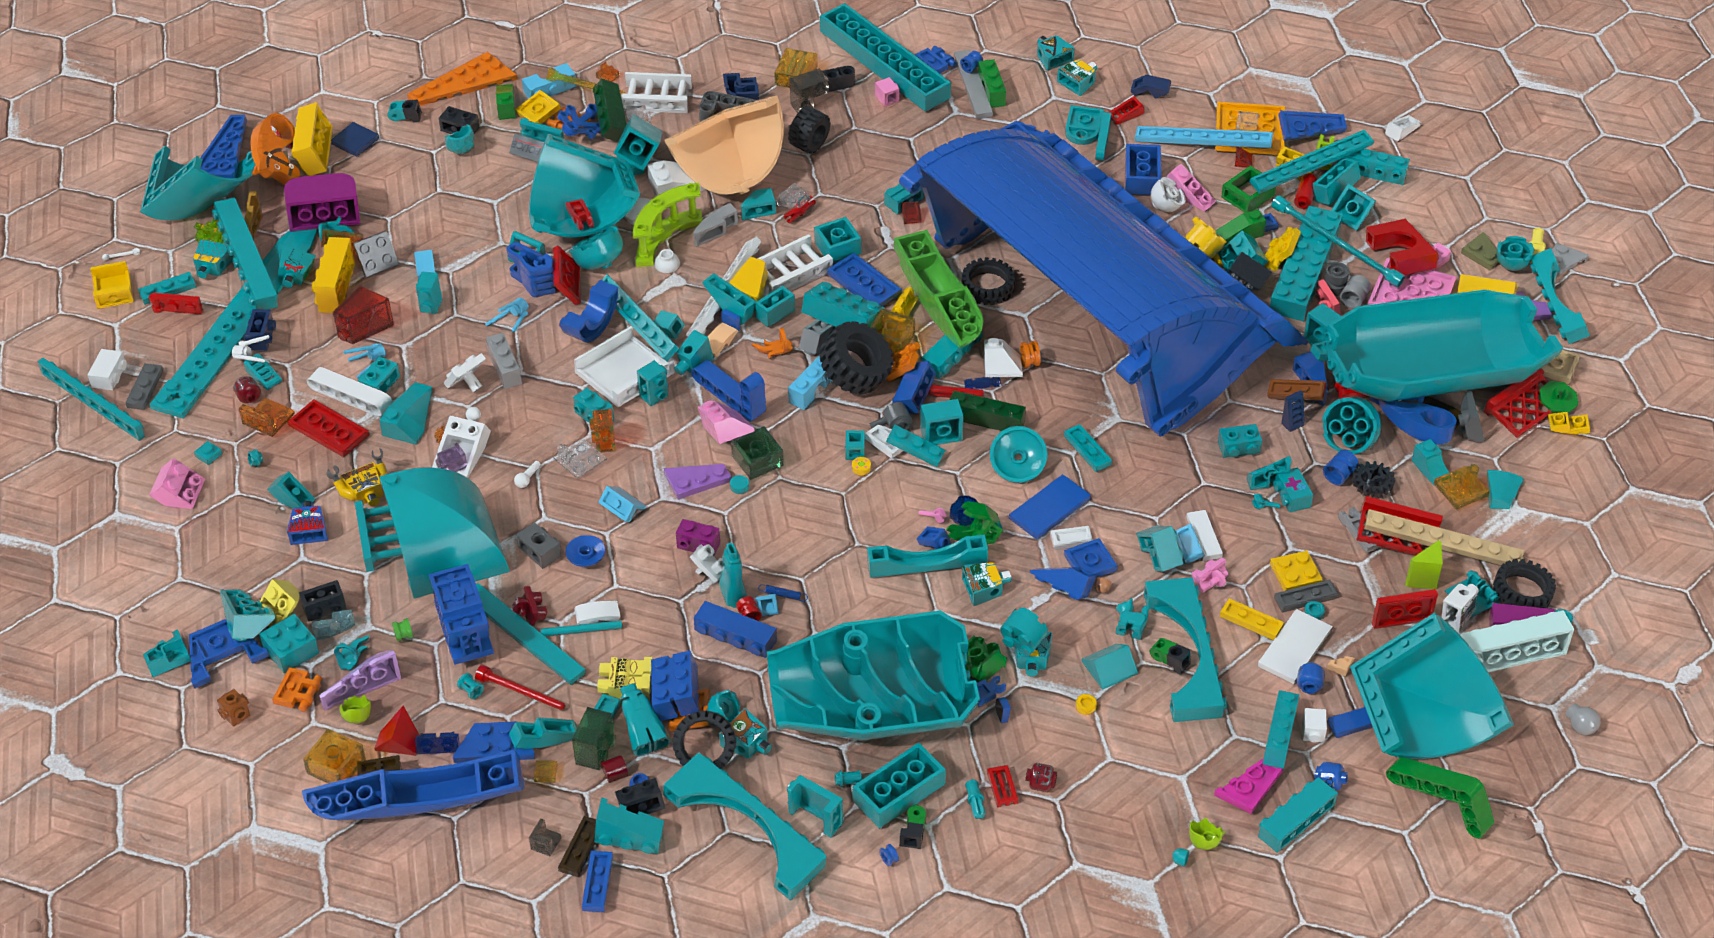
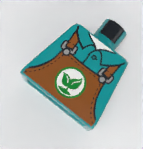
M744 708L730 722L736 738L734 753L745 758H751L757 751L767 755L772 748V745L767 742V728ZM721 731L719 733L720 746L724 748L725 739Z

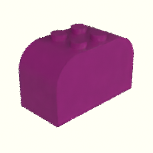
M344 173L294 178L285 184V203L290 232L318 229L320 223L336 221L339 216L341 217V222L338 225L361 224L356 184L352 176Z

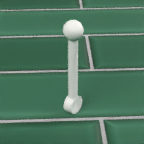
M134 248L132 251L122 252L111 255L104 254L102 258L103 260L107 261L109 260V258L126 256L131 254L139 255L140 250L138 248Z

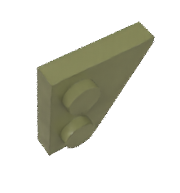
M1484 232L1462 248L1461 254L1489 271L1499 264L1497 249Z

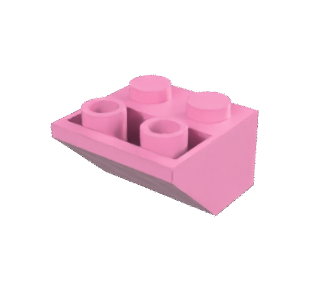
M173 458L162 466L149 496L164 506L192 509L205 478Z

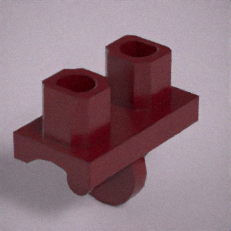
M524 586L525 593L522 597L515 599L516 601L512 604V610L521 616L525 615L527 622L531 626H535L536 620L546 619L547 609L546 606L537 607V605L542 603L541 592H532L530 586Z

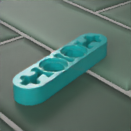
M1103 112L1095 160L1104 161L1111 123V113Z

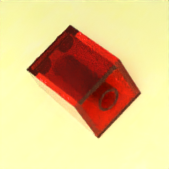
M359 286L333 311L338 338L350 344H355L394 325L389 298L362 286Z

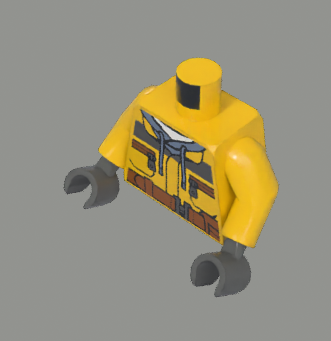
M379 448L381 453L379 457L374 456L373 450L371 452L372 458L377 464L374 462L340 475V478L338 477L339 468L336 465L333 466L336 474L330 473L329 469L327 470V477L335 481L333 484L341 497L354 502L362 500L363 504L368 503L371 507L379 504V498L383 496V488L379 476L388 474L385 462H382L383 451L381 448Z

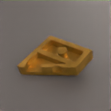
M250 191L245 222L254 239L263 215L257 191Z

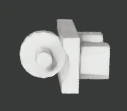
M701 544L690 556L692 561L698 566L695 573L699 575L703 572L715 583L720 578L723 570V558L717 560L713 556L714 549L709 544L705 546Z

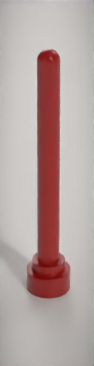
M483 664L476 671L475 679L480 682H494L558 710L566 708L565 703L493 673L490 667Z

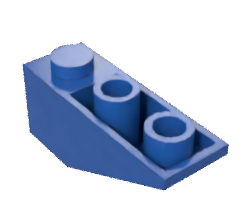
M1081 567L1037 568L1029 572L1035 575V579L1052 584V588L1058 591H1065L1069 593V597L1076 600L1088 597L1096 579V575Z

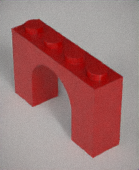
M1406 218L1366 228V243L1373 251L1394 246L1408 248L1390 253V270L1395 269L1404 275L1437 268L1438 252L1434 250L1429 242L1422 237Z

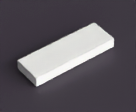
M1206 510L1187 513V521L1189 524H1192L1205 555L1202 557L1203 561L1222 558L1223 553Z

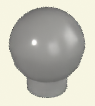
M1576 703L1567 709L1565 715L1570 719L1571 726L1576 733L1588 736L1594 734L1599 729L1601 720L1596 710L1590 707H1580Z

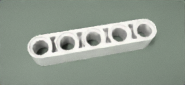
M318 367L307 379V385L312 390L378 417L392 404L391 397L385 392L323 367Z

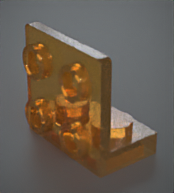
M264 398L255 408L245 404L238 408L242 424L271 437L295 414L293 409L267 398Z

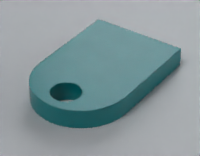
M1071 105L1065 128L1066 138L1078 145H1087L1095 142L1099 136L1104 109Z

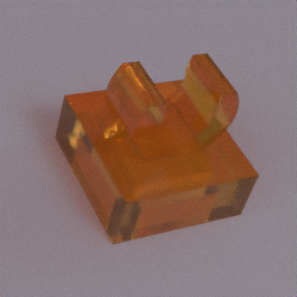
M607 62L601 64V69L596 72V78L599 80L602 78L612 82L620 77L619 71L614 69L612 65H607Z

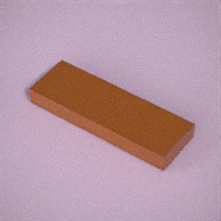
M1270 379L1267 396L1270 399H1285V397L1301 390L1304 400L1323 401L1326 382Z

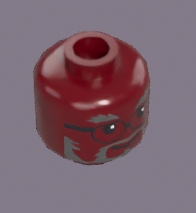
M250 376L240 377L233 386V391L242 403H252L260 397L261 389L255 379Z
M1034 763L1032 769H1027L1025 781H1029V787L1032 790L1049 792L1051 788H1055L1057 772L1054 771V767L1051 765Z

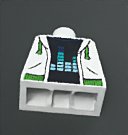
M1458 584L1443 600L1442 618L1458 633L1463 629L1476 608L1479 589L1473 584L1468 586Z

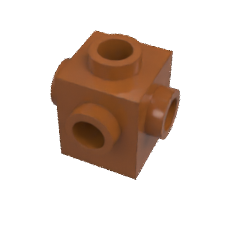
M232 689L217 699L219 715L224 720L226 719L233 727L250 716L247 706L249 701L243 693L239 694L235 689Z

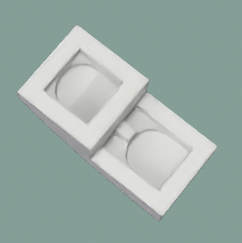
M597 601L575 606L577 624L598 623L599 620L618 621L620 618L617 601Z

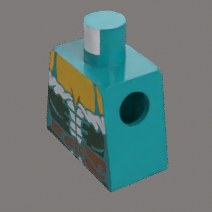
M1075 60L1058 68L1057 82L1081 96L1094 84L1097 65L1094 62L1086 64L1081 60Z
M992 562L962 566V580L973 606L1000 597L1003 584L1011 582L1010 572L998 573L995 564Z

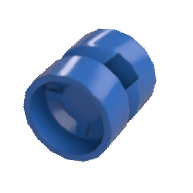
M1340 450L1323 467V474L1330 483L1342 485L1354 472L1355 468H1358V459L1352 452Z

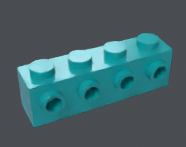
M1362 149L1345 157L1358 161L1360 176L1404 185L1410 162L1408 158L1369 149Z

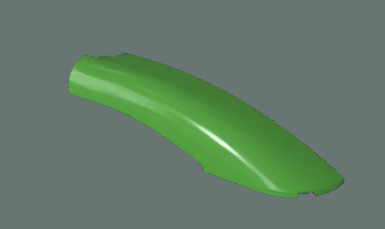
M928 230L894 238V250L900 259V266L932 320L959 348L973 342L982 331V313L968 287L964 286L957 279L944 261Z

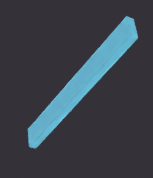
M1137 126L1135 142L1271 148L1273 141V132Z

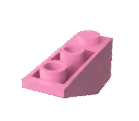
M1182 164L1167 175L1168 178L1176 183L1175 187L1178 190L1181 188L1186 202L1205 212L1216 202Z

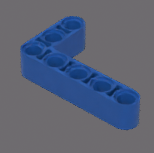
M705 360L691 370V375L697 383L727 406L738 411L747 421L751 422L766 412L765 382L759 373L754 372L738 383L709 360Z

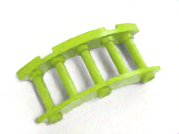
M699 182L688 183L667 190L653 198L640 211L633 228V239L639 238V246L636 252V267L654 266L655 254L660 243H663L672 236V232L678 229L682 231L695 227L702 222L701 209H696L695 197H701ZM688 199L689 211L677 214L676 203ZM670 207V216L662 220L661 213Z

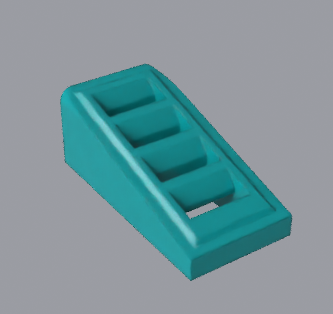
M258 353L255 354L254 356H252V357H257V358L264 359V358H263L260 354H258ZM250 360L244 361L246 372L266 390L282 382V378L266 360L264 363Z

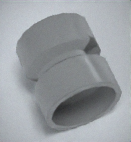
M1361 275L1352 276L1340 293V301L1351 309L1361 306L1371 290V283Z

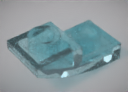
M352 609L332 612V619L312 622L316 641L333 637L355 626Z

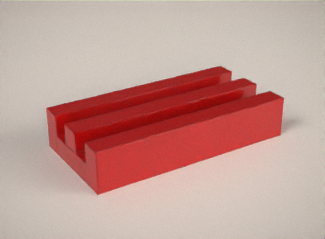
M1008 765L987 768V775L997 808L1001 807V804H1005V806H1009L1012 802L1014 805L1018 804L1017 793ZM1001 772L1005 774L1011 797L1007 795ZM993 773H996L1003 798H1000Z

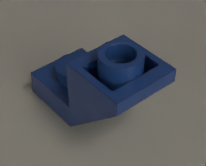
M1146 74L1133 80L1130 92L1135 96L1148 90L1156 99L1169 93L1171 80Z

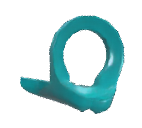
M340 216L336 221L320 223L318 227L319 237L323 244H327L329 237L346 238V234L342 231H347L353 236H357V234L347 225H338L341 222Z
M369 635L354 640L350 645L340 643V645L335 647L334 654L341 670L347 669L351 671L356 666L361 653L368 649L367 646L359 647V645L369 639Z

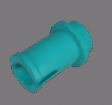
M839 770L838 773L834 774L835 785L843 787V785L857 784L862 780L861 771L842 772Z

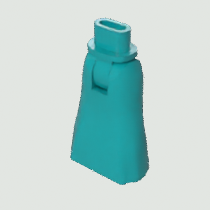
M728 543L724 550L723 570L720 576L719 587L726 605L736 608L737 602L743 597H747L742 581L743 567L741 557L733 543Z
M635 683L620 688L623 714L634 756L639 757L667 747L672 742V739L655 713L648 698L642 694L640 689H637Z

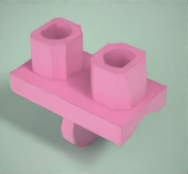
M1220 558L1217 561L1211 559L1206 563L1204 570L1196 569L1192 572L1193 581L1198 585L1201 593H1204L1214 585L1222 587L1226 584L1225 578L1229 575L1225 567V559Z

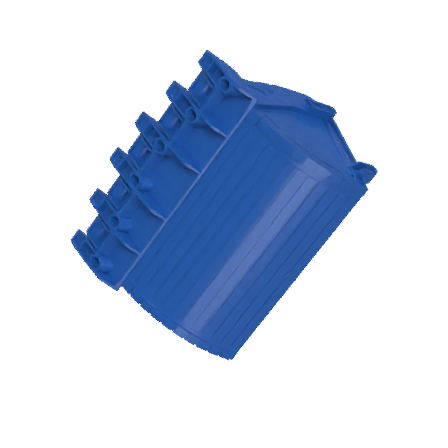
M993 129L990 131H980L977 134L971 133L963 136V138L959 137L951 140L948 144L945 143L935 148L934 151L926 153L916 161L914 166L904 172L899 179V184L911 194H915L923 189L936 229L934 239L945 249H950L954 245L966 244L990 227L1128 347L1129 355L1118 364L1116 372L1130 385L1136 383L1145 424L1160 437L1164 436L1171 429H1176L1188 422L1215 400L1259 356L1276 342L1282 346L1308 344V340L1288 320L1261 301L1251 290L1229 275L1203 251L1191 244L1175 229L1170 227L1167 222L1145 207L1110 176L1108 177L1082 156L1078 150L1055 133L1036 137L1023 131H1014L1013 129Z

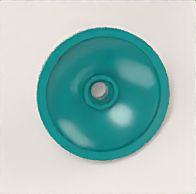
M1023 426L1009 427L1001 431L991 444V465L1001 478L1009 482H1028L1036 478L1046 465V444L1042 437L1030 428ZM1021 455L1022 459L1016 460L1015 456Z

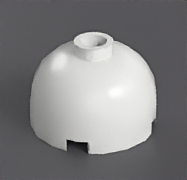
M1163 177L1154 184L1151 190V199L1156 209L1164 212H1173L1179 209L1186 200L1181 188L1178 190L1175 187L1176 183L1168 177Z

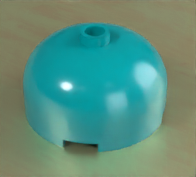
M612 226L605 229L603 233L593 234L575 244L569 252L575 263L583 269L594 270L601 267L605 269L611 266V262L621 254L623 239L617 227Z
M1346 397L1336 400L1329 405L1322 418L1323 436L1329 446L1337 451L1346 449H1342L1335 444L1333 434L1346 432L1342 438L1343 444L1346 447H1353L1363 443V446L1359 449L1348 450L1353 454L1368 450L1375 444L1380 435L1381 419L1379 413L1370 402L1363 398ZM1352 436L1355 438L1354 443L1351 441Z

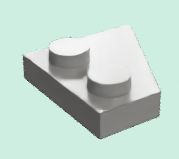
M1558 243L1552 249L1560 268V272H1557V275L1575 268L1577 263L1581 261L1586 262L1589 256L1586 253Z

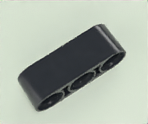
M842 66L809 74V92L817 95L853 87L855 85L854 67Z

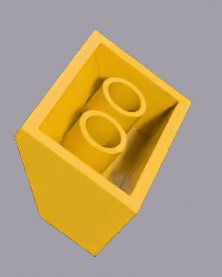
M1461 274L1457 293L1485 289L1516 295L1519 283Z

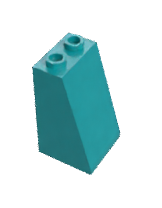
M633 114L613 154L644 170L660 144L663 131Z

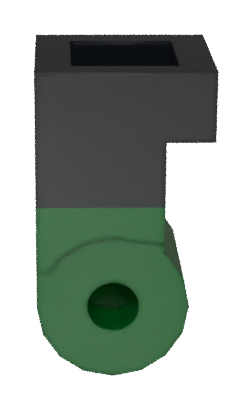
M1160 638L1149 650L1153 659L1173 667L1174 672L1180 675L1191 664L1190 649L1168 639Z
M913 805L908 809L907 829L901 828L899 846L921 849L926 825V811L922 806Z

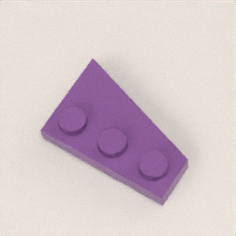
M724 464L664 468V475L678 500L729 483L731 480V475Z

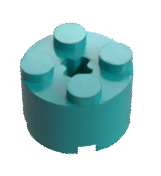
M1020 607L1018 610L1016 608L1000 627V631L1004 637L1002 641L1006 646L1010 648L1017 647L1023 655L1030 656L1048 634V628L1044 622L1041 624L1038 621V615L1026 608Z

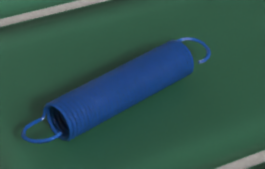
M768 584L765 591H762L802 601L800 600L801 592Z

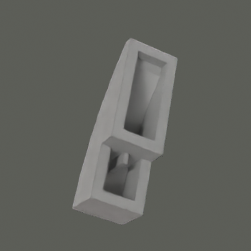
M731 203L711 213L697 226L693 232L694 245L696 247L726 235L727 228L738 224L737 210Z

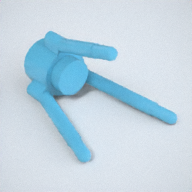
M517 298L515 301L499 308L498 312L502 313L485 323V326H489L511 312L514 316L520 315L512 328V332H515L523 318L528 315L526 311L529 308L528 303L523 298Z
M381 343L343 351L344 354L367 350V352L348 358V361L368 356L371 361L374 360L375 362L379 356L382 358L386 357L385 349ZM370 365L356 377L359 379V377L366 372Z

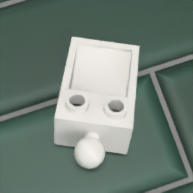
M477 407L467 409V419L449 416L432 468L448 469L460 473L467 478L469 477L486 447L491 432L485 424L476 422L481 417V412Z

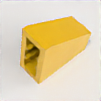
M750 256L729 283L756 302L764 296L768 276L766 263L761 259Z

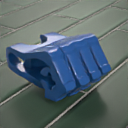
M518 242L508 245L507 256L515 263L509 268L511 276L521 282L532 297L556 293L553 276V258L547 253L542 255L538 251Z

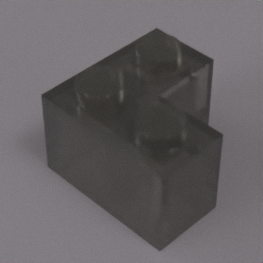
M820 68L790 78V104L797 113L807 106L814 108V98L829 93V79Z

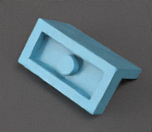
M606 486L598 502L625 522L631 521L636 509L646 508V505L620 487Z

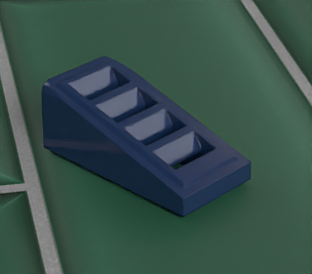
M1301 390L1285 397L1281 424L1290 432L1304 426V399Z

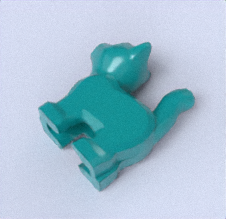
M1132 598L1129 601L1118 604L1116 611H1118L1120 617L1116 627V634L1124 636L1126 630L1130 629L1134 632L1132 638L1141 640L1143 630L1147 624L1150 607L1145 605L1141 613L1133 612Z

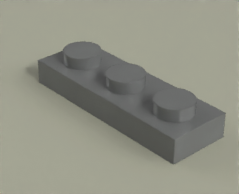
M144 363L125 402L127 408L145 410L164 371L162 365Z

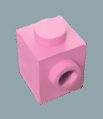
M890 77L875 82V96L884 106L899 102V87Z

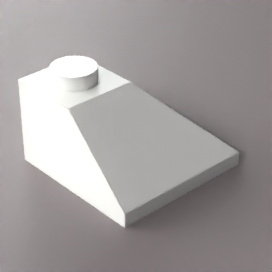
M990 338L984 340L985 377H1023L1019 353L1003 339Z

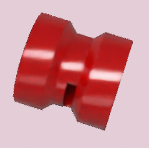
M743 597L737 602L736 608L741 615L757 621L761 619L762 613L753 597Z

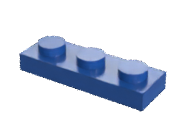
M591 851L582 911H605L613 852Z

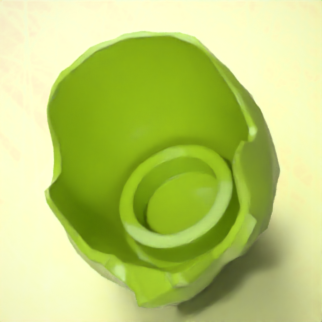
M353 695L344 700V705H340V714L349 723L358 724L365 722L371 713L370 700L368 701L365 695H362V698Z
M1203 818L1200 822L1191 821L1189 825L1190 841L1197 849L1210 850L1217 847L1225 834L1222 827L1216 828L1207 818Z

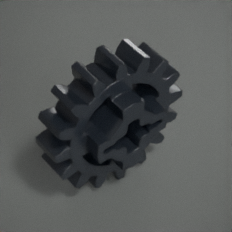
M1366 461L1365 466L1360 463L1359 468H1355L1353 473V486L1358 487V492L1364 491V496L1371 494L1372 498L1375 495L1381 498L1382 493L1388 495L1389 491L1393 490L1396 479L1394 478V472H1389L1390 467L1384 468V463L1377 465L1376 461L1373 464Z

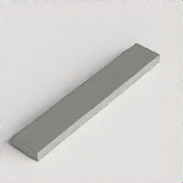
M971 51L954 52V58L976 119L993 117V111L977 68L971 73H967L960 65L961 59L968 56Z

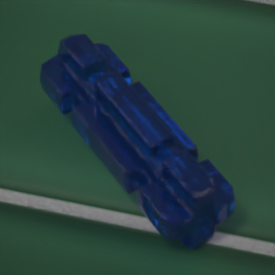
M1000 377L974 378V380L972 378L964 380L965 388L971 389L973 387L981 389L990 388L992 385L993 387L1001 385Z

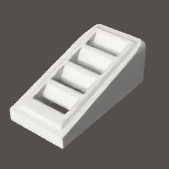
M1407 115L1388 123L1385 134L1399 141L1421 126V122Z

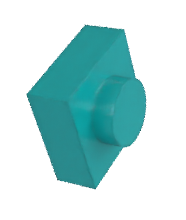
M207 441L195 450L194 454L196 458L209 465L222 455V451L219 447Z

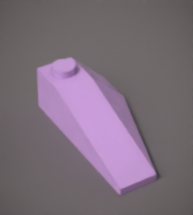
M389 649L368 658L319 695L324 711L344 703L345 699L353 695L359 697L400 680L401 675L395 652Z

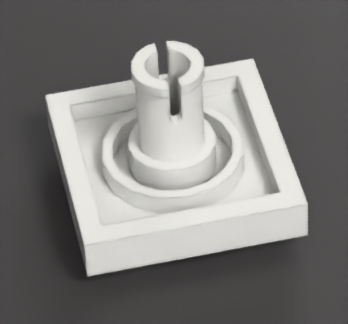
M482 353L478 356H475V354L465 360V363L462 365L458 364L451 369V372L446 375L447 379L444 381V385L448 389L464 379L472 392H475L483 385L478 381L473 372L478 369L486 358Z

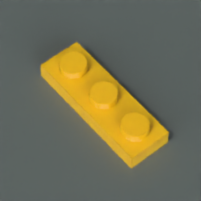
M1230 598L1223 606L1219 616L1271 640L1277 637L1284 625L1283 621Z

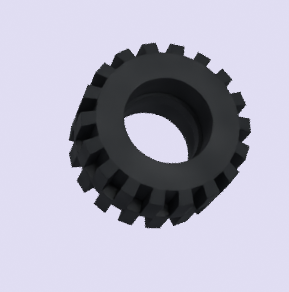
M810 106L801 109L790 125L788 132L789 143L806 153H815L821 148L828 137L831 126L829 116Z

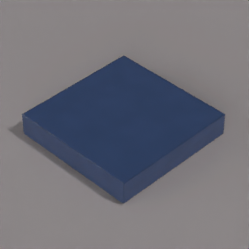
M352 122L331 139V145L357 157L379 139V134Z

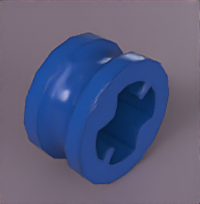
M891 844L886 845V849H879L880 856L887 866H891L893 861H899L897 851Z

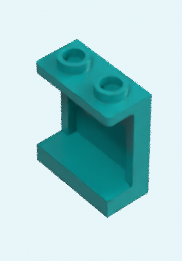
M799 775L795 781L793 780L789 783L787 787L789 813L793 815L798 808H802L822 819L824 834L831 838L843 824V798L802 775Z

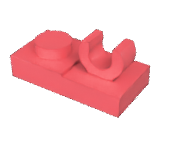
M1325 280L1318 281L1316 293L1318 298L1322 300L1319 302V305L1324 303L1341 315L1340 303Z

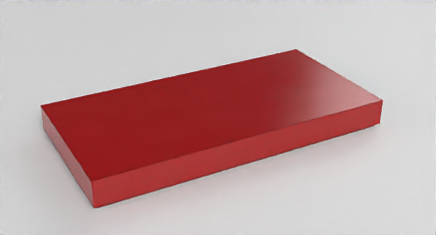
M315 399L288 420L290 427L343 458L370 435L369 430Z

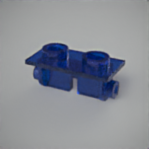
M455 731L440 733V737H436V733H421L415 738L417 754L455 753L459 747V733H455Z

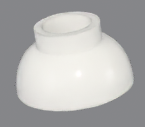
M670 249L662 250L655 259V268L662 273H672L680 267L678 256Z

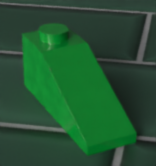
M513 84L496 85V104L499 120L516 118Z
M1258 209L1242 213L1215 231L1218 236H1221L1227 242L1224 245L1226 246L1241 231H1244L1254 239L1263 237L1266 220Z

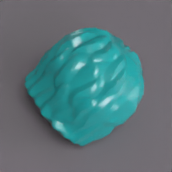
M468 124L452 135H445L447 150L457 155L464 154L474 147V132Z

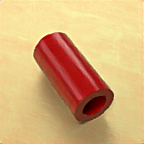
M1307 173L1300 177L1294 199V204L1298 208L1307 209L1308 206H1311L1314 196L1313 183L1317 181L1313 174Z

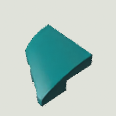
M1291 456L1249 472L1247 482L1250 490L1269 488L1270 482L1275 481L1277 473L1290 472Z
M1487 470L1486 475L1489 488L1487 495L1490 509H1510L1513 499L1523 483V477L1506 471Z
M178 629L172 632L174 637L170 640H161L154 648L143 654L152 677L191 661Z

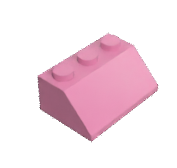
M707 401L698 407L703 427L719 444L755 431L754 427L738 411L717 401Z

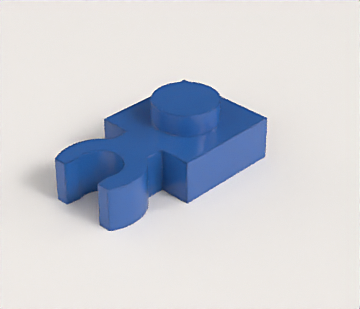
M1000 676L993 677L989 683L985 679L977 683L980 697L978 707L995 699L996 693H1002L1006 690L1005 683L997 685L1000 683Z

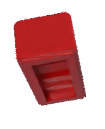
M1133 96L1109 111V113H1111V120L1118 125L1144 114L1145 111L1144 105Z

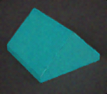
M1116 643L1081 659L1102 690L1138 674L1129 645Z

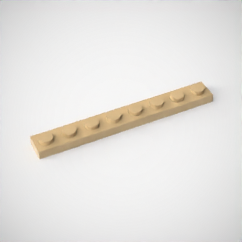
M1371 509L1367 512L1364 529L1426 546H1431L1439 540L1442 542V550L1498 565L1505 564L1508 560L1512 562L1513 559H1517L1519 562L1520 559H1523L1524 550Z

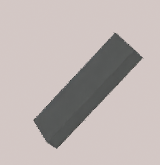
M1331 580L1278 592L1274 595V599L1282 613L1305 607L1311 601L1322 603L1338 598V593Z

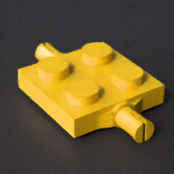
M1292 227L1286 228L1285 233L1281 237L1274 238L1269 243L1270 247L1265 253L1268 262L1264 265L1265 268H1271L1272 271H1276L1281 262L1292 255L1301 233L1297 227L1294 229Z

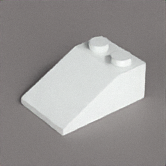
M663 160L647 164L648 180L656 196L681 185L696 183L682 170L677 162ZM700 186V191L707 190Z

